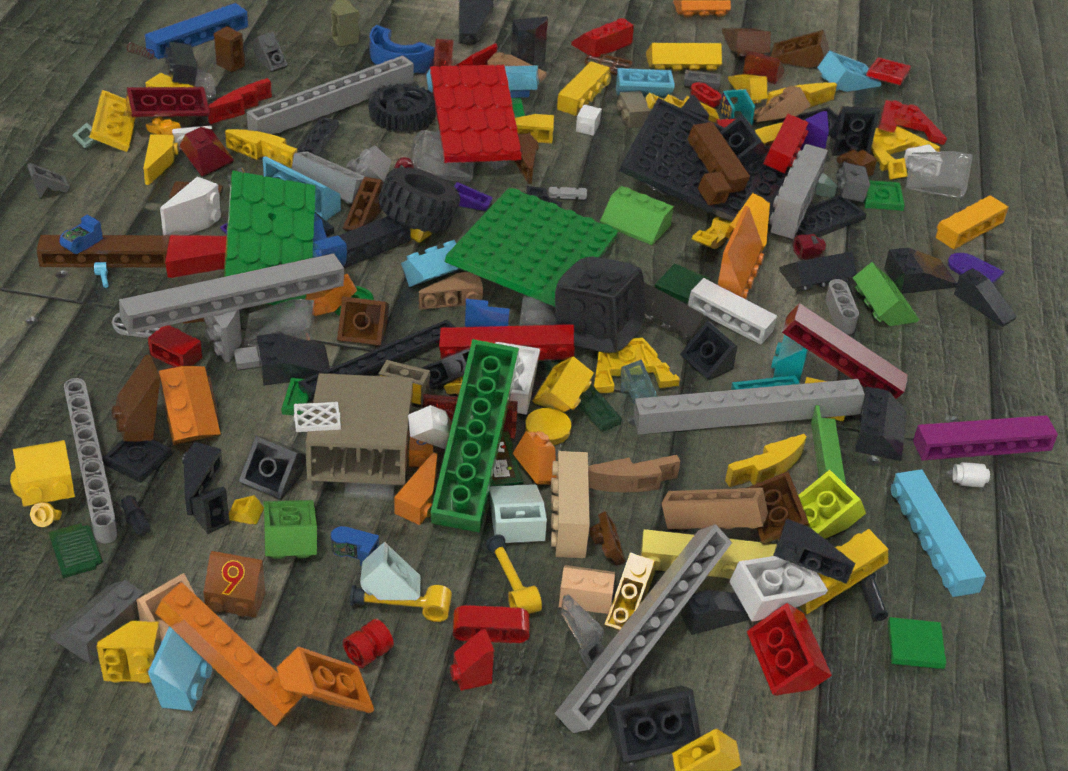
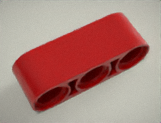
M460 606L454 610L453 636L460 641H469L479 631L486 629L491 642L523 643L529 639L530 615L527 610L517 607Z

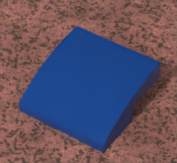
M466 299L465 327L509 325L508 308L488 307V301Z

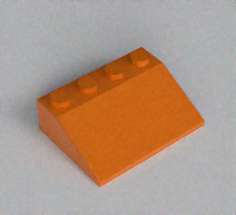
M749 206L744 207L723 252L718 286L746 300L749 289L752 288L754 277H757L759 265H762L764 254L761 253L763 244Z

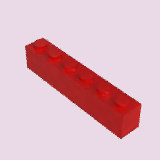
M574 325L441 328L439 349L441 358L470 347L472 339L490 343L501 342L539 348L538 360H564L574 356Z

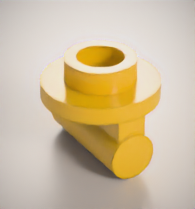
M48 502L34 504L30 511L31 520L39 527L49 526L54 520H60L62 511L54 509Z

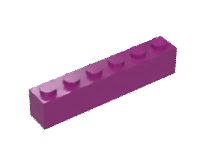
M1045 415L922 424L917 426L913 443L923 461L1052 451L1058 433L1049 417Z

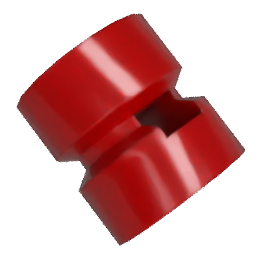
M378 619L371 620L362 626L360 631L353 632L343 640V648L346 655L359 668L366 667L375 661L376 656H382L394 646L390 631Z

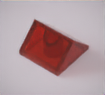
M747 50L743 74L765 76L768 83L776 85L785 71L781 60Z

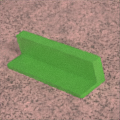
M815 405L811 428L818 476L820 478L830 470L846 485L836 421L831 418H821L820 407Z

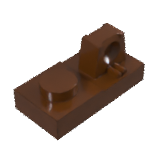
M606 511L598 514L600 522L589 528L591 539L595 544L604 542L602 549L607 558L611 557L616 565L626 562L615 523Z

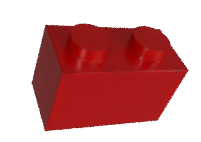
M170 325L161 327L148 337L150 355L173 367L193 366L202 358L201 341Z

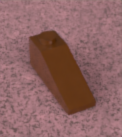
M531 133L518 135L522 155L521 160L513 161L526 182L532 184L536 152L539 150V145Z
M363 178L343 230L351 231L369 224L382 211L378 201L384 184L382 179Z

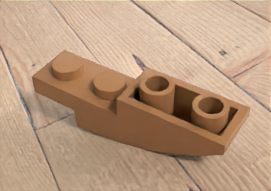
M677 455L635 464H632L630 458L588 466V485L591 489L620 493L660 489L661 481L678 478L680 459Z

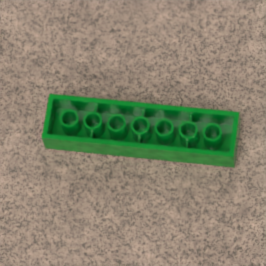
M472 339L432 504L431 524L480 533L518 365L519 348Z

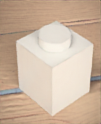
M583 105L577 116L576 132L594 136L600 125L601 108Z

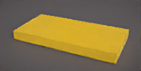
M102 90L89 138L127 152L136 117L128 118L125 98Z

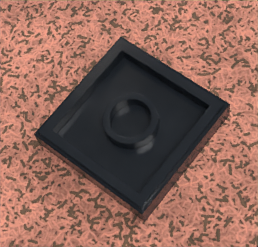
M122 440L102 458L103 465L141 483L172 455V450L170 447L155 440Z

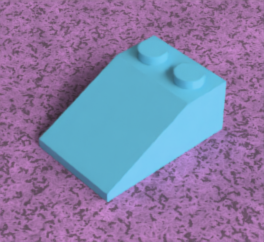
M832 51L827 53L817 67L825 80L829 81V83L835 82L837 84L836 91L849 92L879 87L882 84L879 79L866 76L869 69L866 64Z

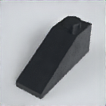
M973 268L959 275L954 292L956 297L1002 327L1016 319V314L989 278Z
M197 442L192 444L189 451H185L182 459L184 464L187 515L190 516L193 514L191 499L207 492L223 466L220 448Z
M705 590L694 593L681 612V617L691 635L751 620L737 594L733 592Z

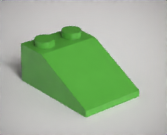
M313 500L264 501L265 556H270L273 559H282L285 556L308 558L311 555H317V524Z

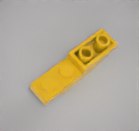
M227 129L225 131L227 148L256 160L266 156L292 168L294 154L297 153V149L286 145V139L251 130Z
M801 434L764 446L763 454L728 464L725 482L729 487L749 481L754 485L788 471L801 457L806 435Z

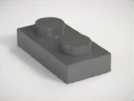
M685 70L683 85L691 87L694 83H704L713 89L719 90L721 74Z

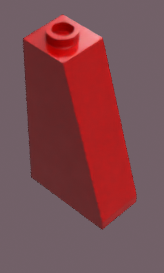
M170 235L165 261L167 278L224 269L227 236Z

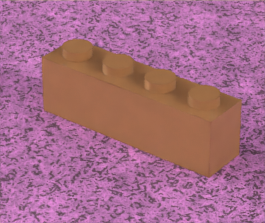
M763 488L668 491L661 503L667 529H704L714 524L719 528L725 529L735 527L753 529L763 527L768 515Z

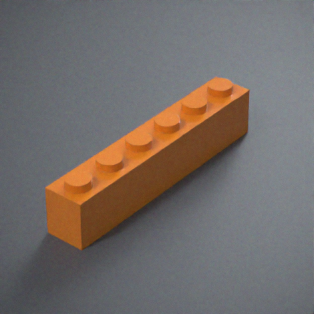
M182 582L161 600L155 613L275 727L294 709L303 697L302 695L284 690L280 683L279 674Z

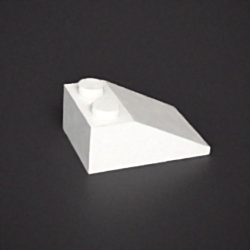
M196 177L160 207L163 235H190L207 229L221 218L218 184Z
M496 342V344L519 348L518 365L507 411L527 415L540 349Z
M775 556L739 561L729 581L751 621L765 619L786 603L796 608L826 594L828 591L817 572Z

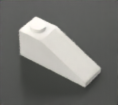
M430 405L408 415L411 438L446 449L452 426L446 411Z

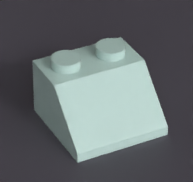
M385 542L362 562L360 583L367 594H373L379 600H417L420 597V575Z

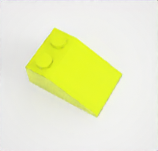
M830 470L799 494L810 524L808 527L812 528L824 539L848 529L866 514L861 499Z

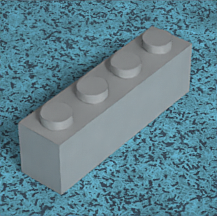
M307 151L294 154L292 170L340 193L345 203L353 204L365 176Z

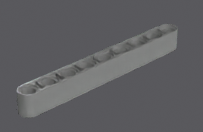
M73 378L64 384L66 401L94 538L97 542L106 544L113 542L117 538L115 515L86 383L82 379Z

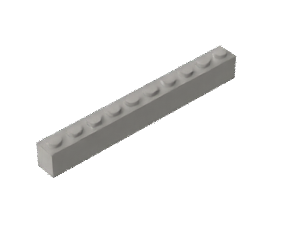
M400 56L247 111L248 130L273 135L370 99L373 92L377 91L378 88L382 89L383 86L389 87V84L396 85V83L398 85L413 83V63L404 56Z
M334 254L119 299L120 319L127 332L132 334L337 288L344 284V267Z
M851 379L635 399L633 419L638 434L812 419L815 405L820 407L821 418L861 414L865 394L859 380Z
M716 524L697 531L555 712V715L572 733L590 730L732 544L730 539Z

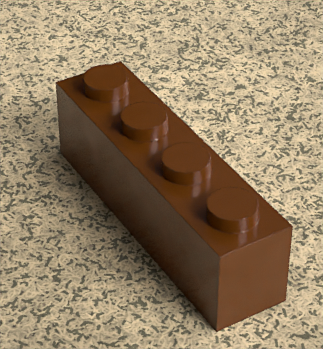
M707 122L693 125L687 139L706 166L708 172H721L731 187L730 193L743 191L750 175L715 124Z

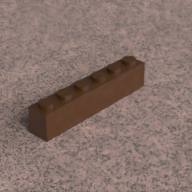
M40 235L36 250L39 267H94L95 262H105L107 267L166 268L165 261L170 236L103 235V239L78 254H74L60 245L61 235Z

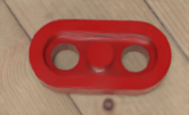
M694 83L691 85L690 94L695 95L699 101L711 108L720 105L722 95L704 83Z

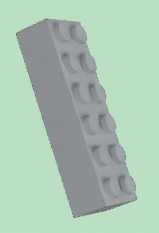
M805 144L802 151L799 150L792 168L789 169L788 176L785 177L783 186L780 187L779 193L775 197L773 204L775 210L772 212L769 224H772L771 233L794 239L815 194L828 150Z

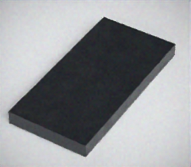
M840 194L808 206L796 234L798 236L815 234L819 238L865 220L867 214L847 198L841 197Z

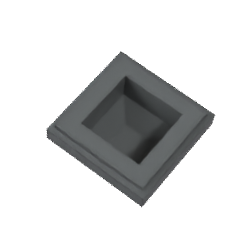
M594 636L578 652L589 670L605 649L599 637Z

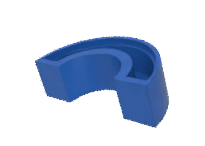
M379 25L372 28L370 32V57L376 65L404 56L413 63V73H425L430 69V66H434L435 47L422 42L413 45H399L391 41V30Z
M314 213L313 258L334 254L344 267L347 258L346 243L338 235L327 238L322 219Z

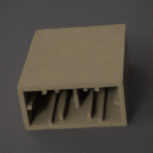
M319 373L313 403L338 402L341 430L307 432V480L405 485L410 440L408 415L412 413L413 378ZM333 408L330 412L336 413V409ZM315 409V410L313 411V413H315V414H318V413L321 412V411H319V410H317V409ZM324 414V415H322L321 417L327 419V418H329L330 416L327 415V414ZM334 418L331 422L336 424L337 419ZM317 419L313 423L318 425L322 421Z

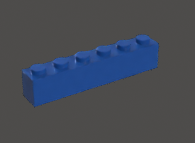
M234 3L145 34L146 48L153 50L154 56L160 59L165 55V48H169V42L188 44L194 47L213 40L214 33L226 26L236 31L247 28V11Z

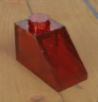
M435 40L433 66L453 65V40Z

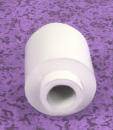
M961 462L954 465L952 478L953 482L958 483L960 486L984 487L985 483L989 482L990 471L986 469L985 464Z

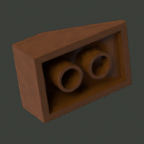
M722 28V33L731 51L737 52V55L747 56V52H750L754 56H764V53H770L771 31L755 28Z
M824 30L775 42L770 57L771 62L808 68L818 67L829 52V45Z
M151 355L144 356L118 394L116 406H112V419L116 420L117 432L121 433L123 441L153 440L161 378Z
M789 471L747 487L763 488L768 515L763 527L757 528L763 544L779 538L786 519L807 527L810 526Z

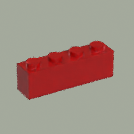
M788 113L763 164L782 173H785L787 167L792 168L794 159H796L808 134V130H806L808 122Z

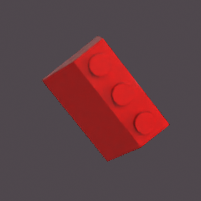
M620 18L582 34L573 40L571 45L587 55L591 54L592 57L598 58L601 54H608L632 44L634 25L626 19Z
M789 603L784 604L747 631L773 695L777 696L812 690L832 676L805 614Z

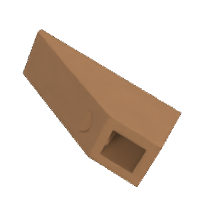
M789 86L783 90L781 95L770 99L769 104L755 110L753 120L760 122L786 118L788 113L797 116L811 105L800 87Z
M470 272L456 273L420 290L419 310L466 305V299L482 300L483 286L480 276Z

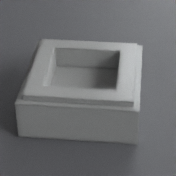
M256 346L233 350L237 370L260 367Z

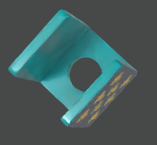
M746 89L728 90L722 92L719 111L723 119H733L734 112L740 111L752 126L755 105ZM736 97L738 100L733 104L730 98Z

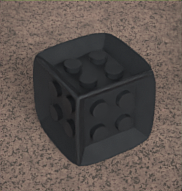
M585 257L573 264L559 279L555 290L556 325H574L575 347L598 352L615 353L622 350L640 330L645 314V286L643 272L638 266L612 259Z

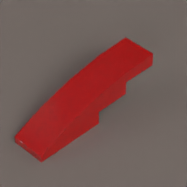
M266 78L248 84L220 97L208 105L210 116H208L209 123L212 124L244 115L245 109L258 106V101L272 98L271 81Z

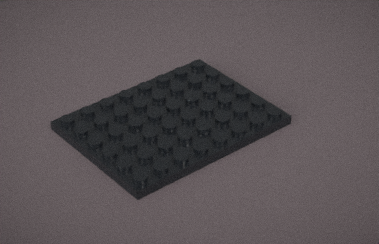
M658 98L623 160L619 172L729 222L735 219L751 194L754 193L770 203L769 226L771 214L775 210V207H773L775 197L778 195L780 187L783 186L790 167H787L785 173H782L763 164L768 154L766 152L755 162L743 164V167L750 175L743 191L729 193L725 203L708 205L698 190V186L703 175L709 172L687 138L693 125L711 121ZM714 123L719 132L724 129V127Z

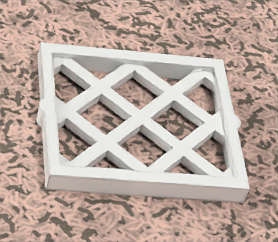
M338 402L294 404L296 432L341 430ZM334 408L336 413H332L330 410ZM315 409L321 411L318 414L313 413ZM300 410V411H302V412H304V413L301 414V415H298V414H297V411ZM324 414H327V415H329L330 417L327 418V419H325V418H323V417H321V416L324 415ZM307 415H310V416H312L313 418H311L310 420H308V419H306V418H304V417L307 416ZM335 418L337 419V423L335 424L331 422V420ZM317 419L322 421L318 425L313 423ZM299 420L305 422L301 426L298 425Z

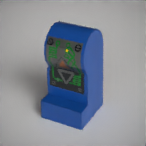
M85 215L81 218V224L72 230H66L62 233L59 240L60 245L74 254L86 250L103 239L100 221Z
M344 526L337 527L331 532L332 552L337 556H349L359 559L360 566H362V562L379 547V535Z

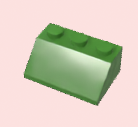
M620 186L611 195L600 223L610 225L614 229L619 230L620 233L653 245L671 226L674 206L633 191L630 188Z
M873 262L853 277L857 283L855 288L862 296L865 295V303L869 308L875 310L873 315L879 322L884 321L889 326L915 323L920 320L893 280Z

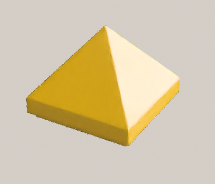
M905 158L887 161L890 180L908 177Z

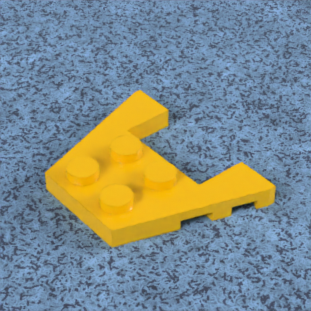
M897 126L894 133L876 128L871 151L874 153V157L877 158V162L880 163V169L885 171L888 170L887 161L895 160L891 154L925 145H931L939 154L940 147Z
M633 338L618 352H599L593 392L594 394L614 392L615 385L611 376L640 375L653 372L659 388L679 386L680 379L676 374L673 375L669 371L670 367L666 362L662 363L658 359V354L644 338Z

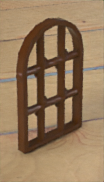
M591 54L585 57L586 66L591 62L587 61L588 59L599 61L598 64L603 65L602 62L612 64L613 66H604L610 67L609 74L616 76L618 69L616 65L630 69L633 61L605 54L600 55L601 59L592 57ZM605 58L615 60L616 62L605 60Z

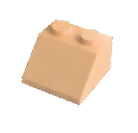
M565 565L562 575L559 607L608 614L611 608L615 572Z

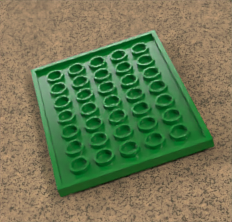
M509 187L446 254L444 262L555 307V290L563 274L582 258H602L617 238L619 230L614 229L610 225L596 222L590 217L578 215L572 210L560 208L554 203L540 200L537 196L527 195L519 189Z

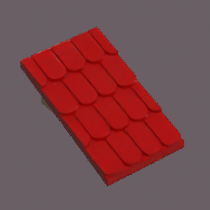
M430 66L444 163L521 160V146L505 66Z

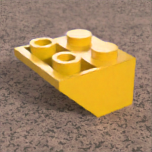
M130 621L97 643L104 681L151 682L148 671L162 643L159 622Z

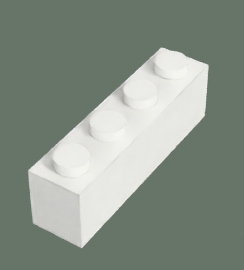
M705 278L690 293L687 307L760 345L774 330L777 315Z

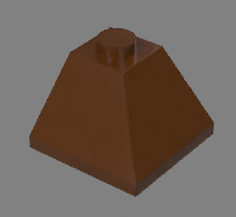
M342 297L337 340L381 346L387 327L389 304L384 301Z

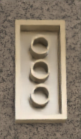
M558 451V461H553L552 475L556 476V478H551V492L555 493V495H551V510L555 511V513L551 514V528L555 530V532H551V547H556V557L586 558L590 525L588 452Z

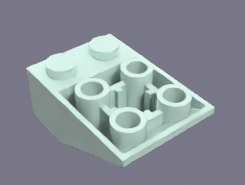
M537 485L490 486L489 499L494 535L504 536L505 543L545 541L547 519L544 502Z

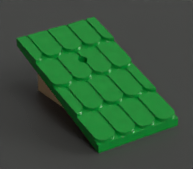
M232 170L224 277L313 258L315 185L289 180L284 181V179L263 177L261 175ZM306 295L265 303L309 310L305 302Z

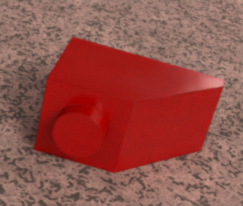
M486 629L479 631L454 653V664L450 665L452 680L458 682L461 691L492 684L494 649Z

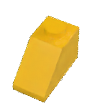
M717 728L672 753L675 771H732L741 766L737 742Z

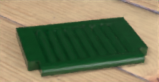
M82 523L48 532L63 579L97 569L96 565L103 563L90 525L82 526Z

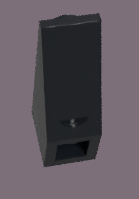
M786 519L773 556L847 583L855 563L812 528Z

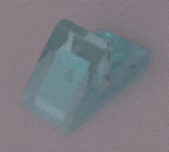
M642 359L621 367V393L629 390L634 404L637 398L658 397Z

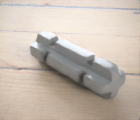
M549 187V197L551 199H557V197H560V199H576L577 197L578 200H585L587 198V189L579 188L576 190V188L560 187V189Z

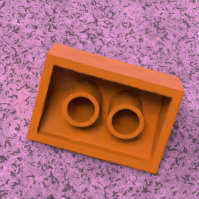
M673 0L678 15H683L684 17H691L694 14H700L701 17H706L710 14L725 16L731 10L730 0Z
M181 366L158 371L161 378L160 390L173 445L221 435L205 366Z
M297 647L277 667L281 686L288 692L345 709L366 713L374 711L358 666Z

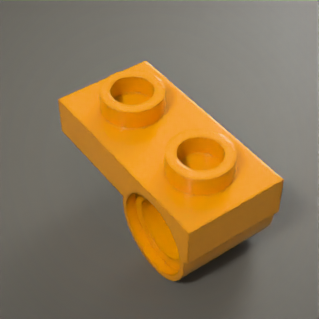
M163 117L154 118L151 123L146 124L147 131L157 135H173L172 129L181 128L180 123L174 122L171 119H163Z

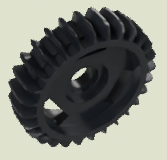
M396 83V85L389 84V87L383 86L382 89L378 88L370 96L368 103L369 116L375 122V125H380V128L386 127L387 131L391 129L394 133L396 131H401V133L408 131L409 133L411 130L415 132L417 129L423 130L424 127H429V124L433 123L437 114L434 94L430 93L429 90H425L424 87L419 88L418 85L412 86V84L405 85L403 83V85H398Z

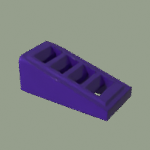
M456 182L454 187L460 195L459 206L487 211L493 199L492 197Z

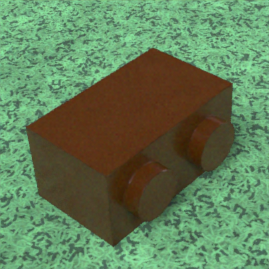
M227 26L215 32L216 65L230 72L245 66L243 34Z

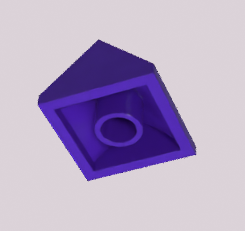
M822 111L805 119L808 122L806 127L808 134L800 150H803L805 144L825 149L829 133L827 111Z

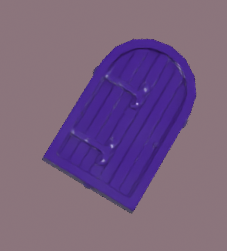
M954 253L948 258L950 269L960 275L973 268L989 278L994 284L1004 274L1003 270L967 253Z

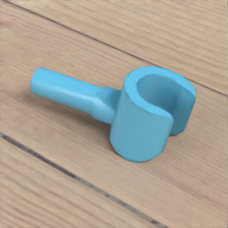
M95 262L94 273L95 275H101L103 287L108 288L107 265L105 262Z

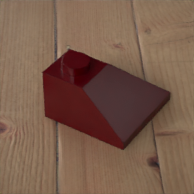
M199 127L186 133L179 145L202 177L234 161L212 129Z

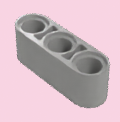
M840 279L831 280L825 298L835 327L847 335L852 334L856 328L859 311L847 283Z

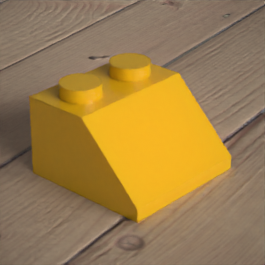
M572 356L552 368L532 401L535 404L562 412L570 409L574 410L580 403L581 399L579 396L581 393L585 392L591 385L592 381L590 379L594 372Z
M64 440L13 449L23 506L75 497Z

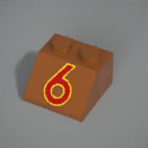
M211 551L203 591L205 604L215 612H226L243 617L256 618L265 597L263 560Z

